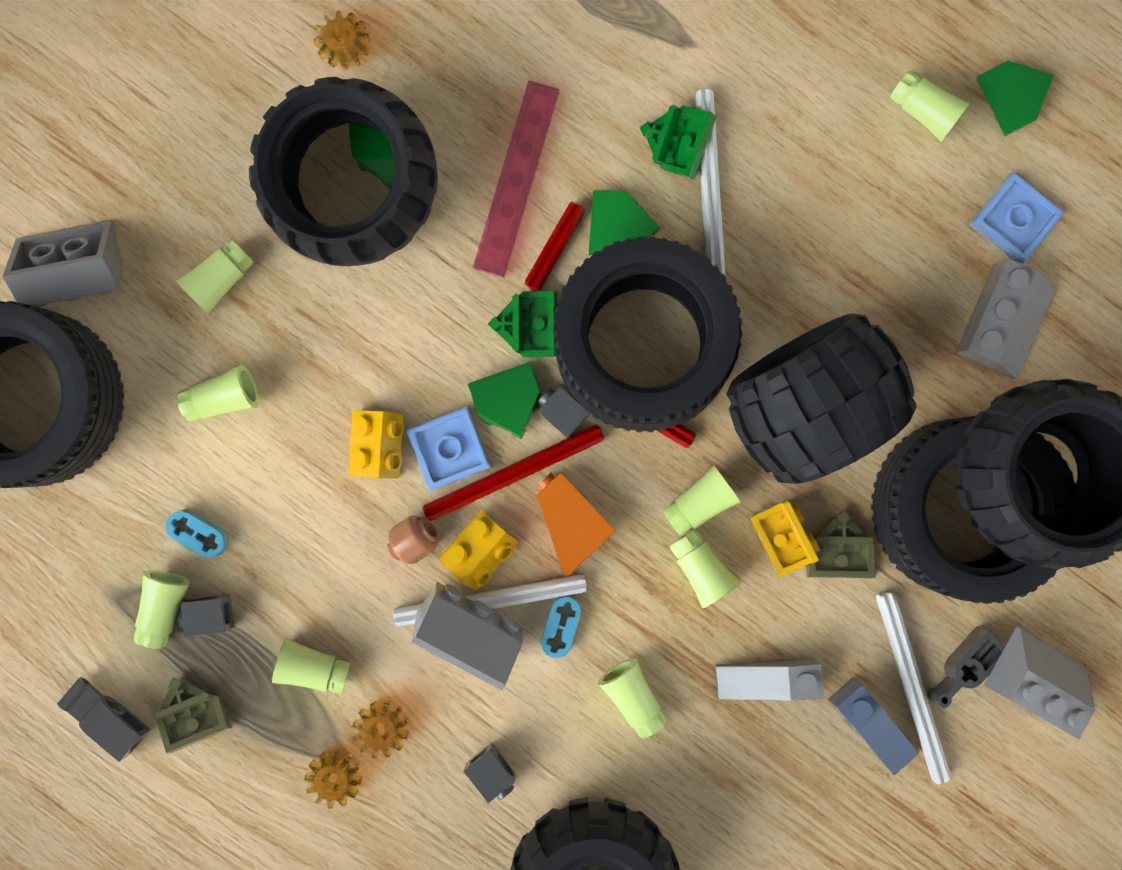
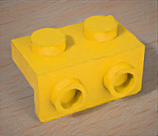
M352 410L348 476L396 479L400 477L402 436L404 432V415L402 413Z
M786 500L749 518L779 578L810 563L813 564L819 561L816 553L820 552L819 546L811 533L805 534L800 524L805 520L796 503L791 505Z
M481 509L438 559L462 584L477 591L481 586L489 582L492 573L498 566L512 555L519 541L507 533L489 514Z

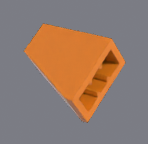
M551 472L537 485L541 491L536 496L562 572L568 577L616 530L561 472L556 477Z

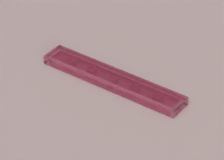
M528 80L474 261L473 269L502 278L506 276L560 89Z

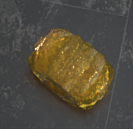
M337 10L335 19L332 20L328 15L324 14L326 25H316L315 30L319 36L313 40L315 46L320 48L318 51L319 57L322 60L328 59V64L332 68L341 63L342 68L348 70L349 62L352 60L354 64L360 66L361 61L358 55L368 56L369 50L365 45L371 42L369 34L365 33L367 29L363 21L356 22V16L351 12L344 18L342 12ZM341 37H347V39L344 38L345 43H343V44H338V43H337V42L341 43V41H340V38H341Z
M387 700L384 702L382 709H380L376 701L371 702L370 711L362 708L358 712L361 719H356L352 725L355 729L359 730L354 734L353 740L364 741L360 747V752H365L370 747L372 748V758H377L380 750L386 758H389L392 755V748L400 751L403 747L401 740L407 739L409 736V732L403 729L409 723L408 718L398 719L402 708L398 706L393 712L390 711L391 704ZM378 723L384 724L383 730L386 731L384 735L378 734L379 729L376 727Z
M335 749L331 756L326 751H323L319 755V760L313 759L310 762L309 767L312 771L306 773L304 780L312 783L306 789L307 794L315 792L318 794L315 798V804H319L323 799H326V805L330 809L333 808L336 801L341 806H345L348 803V797H356L358 790L355 786L360 785L363 778L356 775L361 768L360 764H349L353 757L352 754L348 753L342 759L339 749ZM332 773L338 776L335 784L329 781Z

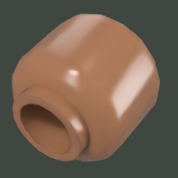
M409 516L389 531L390 543L388 544V550L394 559H401L407 564H415L433 553L436 549L437 529L426 517Z

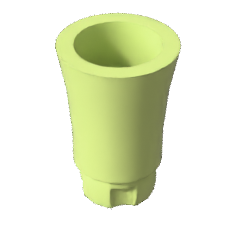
M912 71L906 73L890 96L893 101L902 105V110L925 126L940 142L970 105V102L950 94L925 77L921 79Z
M231 239L221 250L219 248L215 250L207 259L175 281L204 311L210 314L220 299L244 276L242 272L248 270L254 262Z
M239 364L209 380L194 384L191 388L182 390L177 394L179 410L188 421H195L201 418L207 419L237 410L257 408L259 403L253 377L243 364Z
M713 465L701 479L675 498V503L668 506L663 513L676 532L682 536L692 528H698L709 519L741 503V501Z
M696 530L688 533L670 546L672 552L678 558L677 563L692 585L702 608L722 598L741 583L722 563L708 542H703V539Z
M148 570L143 572L142 594L135 623L134 642L136 644L152 649L166 647L169 634L173 631L180 605L191 583L189 579L166 571Z
M285 638L275 665L272 683L307 687L323 692L329 690L342 694L351 662L336 659L334 655L311 649Z
M636 658L619 663L599 679L598 685L612 699L628 724L634 727L640 738L654 735L664 727L667 720L661 712V706L653 695Z

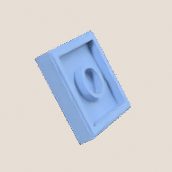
M1012 172L970 222V225L1014 261L1023 264L1065 212L1017 173Z
M468 406L406 430L429 491L491 468Z

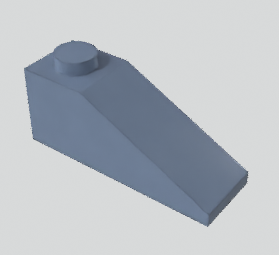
M851 678L828 699L893 775L897 774L919 754L885 710L864 686L855 679Z

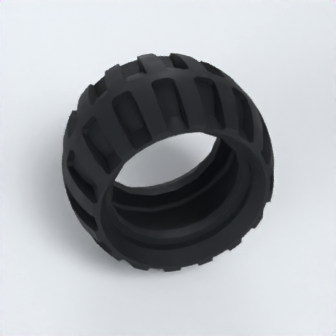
M334 76L316 79L314 81L315 84L312 86L298 85L286 92L287 98L277 107L271 105L262 117L265 122L259 135L254 134L250 152L254 155V165L249 167L250 186L257 197L256 205L265 222L276 235L290 248L307 258L328 265L348 267L372 264L384 260L387 256L401 250L413 240V236L425 224L431 213V206L438 185L436 156L431 139L420 119L405 102L395 94L372 82L357 78L341 79ZM347 123L369 125L383 132L393 148L395 174L389 195L375 213L355 224L331 227L318 223L305 208L298 187L300 164L310 144L326 130Z

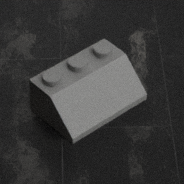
M110 220L16 239L2 277L17 303L41 307L51 302L71 301L82 296L98 293L107 294L113 290H118L123 270L114 224Z
M1010 258L994 264L955 354L1014 380L1017 379L1055 293V288L1039 271Z
M436 582L416 614L412 642L503 690L523 644L522 628L514 619L508 616L502 618L493 613L491 608L485 603L478 600L473 602L464 597L462 592L456 587L449 584L444 586Z
M1016 627L984 686L1080 739L1095 712L1087 668L1021 628Z

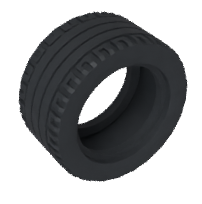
M655 236L650 238H627L624 242L616 241L610 246H604L602 251L592 253L590 258H586L583 264L575 269L574 275H570L566 286L564 285L562 288V295L558 298V305L554 313L553 337L555 355L563 382L569 389L571 396H574L580 405L593 414L594 418L602 420L607 425L608 423L614 425V428H622L629 432L630 430H636V432L659 430L660 432L667 428H674L678 424H684L687 420L696 417L698 413L702 412L714 400L726 383L737 361L738 352L741 347L742 318H739L741 311L736 303L737 297L733 295V288L730 284H727L725 275L721 274L719 268L716 265L713 266L710 263L711 260L701 255V252L698 250L694 251L687 244L683 245L675 240L674 242L668 241L667 238L663 237L662 239ZM653 290L667 294L680 302L693 317L700 337L699 358L692 369L672 383L649 388L623 383L605 371L592 352L588 336L596 315L613 298L629 291Z
M0 301V355L15 346L32 343L40 348L51 360L58 373L61 385V403L51 428L39 441L30 447L15 451L0 443V488L49 486L54 483H62L64 480L74 478L77 474L84 473L86 468H91L93 462L99 460L102 454L108 450V445L115 439L114 436L119 430V422L123 417L121 415L122 410H124V385L120 379L121 371L117 368L118 364L112 358V352L107 349V345L103 341L99 340V336L96 333L91 332L90 328L62 314L14 301Z
M976 416L946 419L922 426L921 429L911 432V435L904 437L902 442L897 443L894 446L895 449L888 453L886 461H883L881 464L882 469L877 473L876 477L878 478L873 485L875 490L871 496V499H873L871 510H873L874 515L872 516V522L875 525L874 531L879 536L877 538L878 542L882 544V550L889 556L890 562L896 564V568L903 572L908 579L929 590L951 598L978 604L980 602L991 604L992 602L1004 603L1005 600L1013 601L1016 597L1027 596L1029 592L1036 591L1038 586L1046 584L1051 577L1055 576L1058 569L1023 563L1006 556L1000 548L979 560L959 563L949 557L937 545L929 530L926 518L928 491L939 471L957 457V450L959 448H964L968 438L965 435V431ZM1031 433L1022 445L1016 465V484L1019 495L1026 509L1032 514H1044L1058 509L1068 501L1076 486V482L1073 479L1074 475L1068 467V462L1062 458L1061 452L1054 447V444L1051 441H1046L1044 439L1045 436L1041 433Z

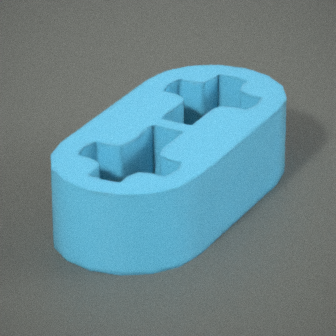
M177 511L167 519L166 531L168 535L199 555L215 557L226 550L228 545L226 533L191 511ZM187 518L186 525L195 530L194 533L190 531L178 532L180 526L176 523L177 520ZM200 535L205 537L215 535V543L218 544V547L208 550L206 548L208 542L200 538Z
M572 596L558 597L552 604L541 644L543 651L551 658L563 657L571 648L581 614L579 602ZM565 602H569L575 614L568 615L564 625L559 623L561 612L556 609L558 606L563 607ZM557 628L563 630L561 641L566 644L564 647L559 646L557 651L551 649V643L547 642V639L554 638Z

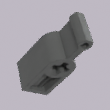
M976 627L947 658L944 666L947 676L936 688H931L927 696L942 708L948 707L952 702L951 698L962 687L971 689L982 684L990 675L1005 646L989 631ZM964 665L965 669L968 671L966 675H964V672L961 670V668Z
M83 677L78 678L57 703L62 710L68 712L79 722V727L88 737L118 762L129 756L151 730L118 701L109 696L102 695Z

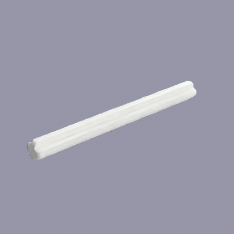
M698 90L695 95L696 109L715 114L713 90ZM715 121L700 163L705 256L711 260L710 263L713 266L716 265L719 268L721 274L725 275Z
M579 574L470 594L464 597L473 602L475 600L481 601L491 609L583 593L587 591L585 576ZM423 603L394 609L393 621L395 626L415 624L416 614Z
M891 591L877 595L876 599L931 779L936 784L948 782L951 780L950 770L896 594Z

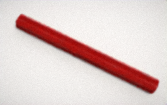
M595 425L425 504L422 507L424 515L428 520L433 521L603 442L604 435L600 427Z

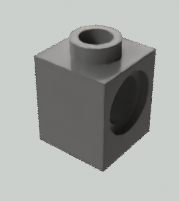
M561 386L556 391L550 388L538 401L542 406L538 412L566 438L590 414Z
M230 595L190 599L182 602L181 609L178 611V623L180 628L184 629V637L225 632L233 628Z
M493 743L489 744L466 763L463 772L488 803L496 797L498 800H502L514 789L512 784L515 783L516 773Z

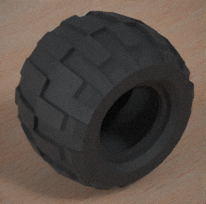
M852 313L824 323L766 355L740 373L731 382L726 393L731 402L729 412L735 431L750 456L766 473L772 472L778 482L788 484H801L816 480L865 457L901 432L911 421L917 408L916 402L913 399L915 391L908 366L895 343L878 325H871L866 315Z
M1072 379L1041 380L1008 390L996 397L986 411H980L965 431V435L968 438L964 448L957 450L955 469H959L960 486H956L961 507L969 510L972 515L970 519L972 521L971 524L988 543L996 545L1006 556L1026 564L1052 569L1086 567L1108 560L1109 556L1114 555V551H1122V397L1108 390H1097V386L1089 382ZM1038 432L1058 438L1070 449L1076 461L1078 474L1075 489L1068 501L1058 509L1044 514H1032L1026 509L1016 484V465L1022 445L1031 433Z
M588 797L570 800L569 806L560 810L552 808L536 820L533 829L529 833L527 832L518 844L510 869L579 870L593 865L605 866L614 870H680L670 841L662 835L658 825L643 812L632 811L626 808L624 802L605 798L604 802H589Z

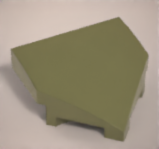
M843 510L814 537L820 549V552L816 553L819 561L807 565V578H875V549L872 543L874 539L871 536L868 537Z
M172 677L168 685L170 689L160 710L155 712L153 716L158 719L157 725L166 753H173L232 728L221 696L175 677Z

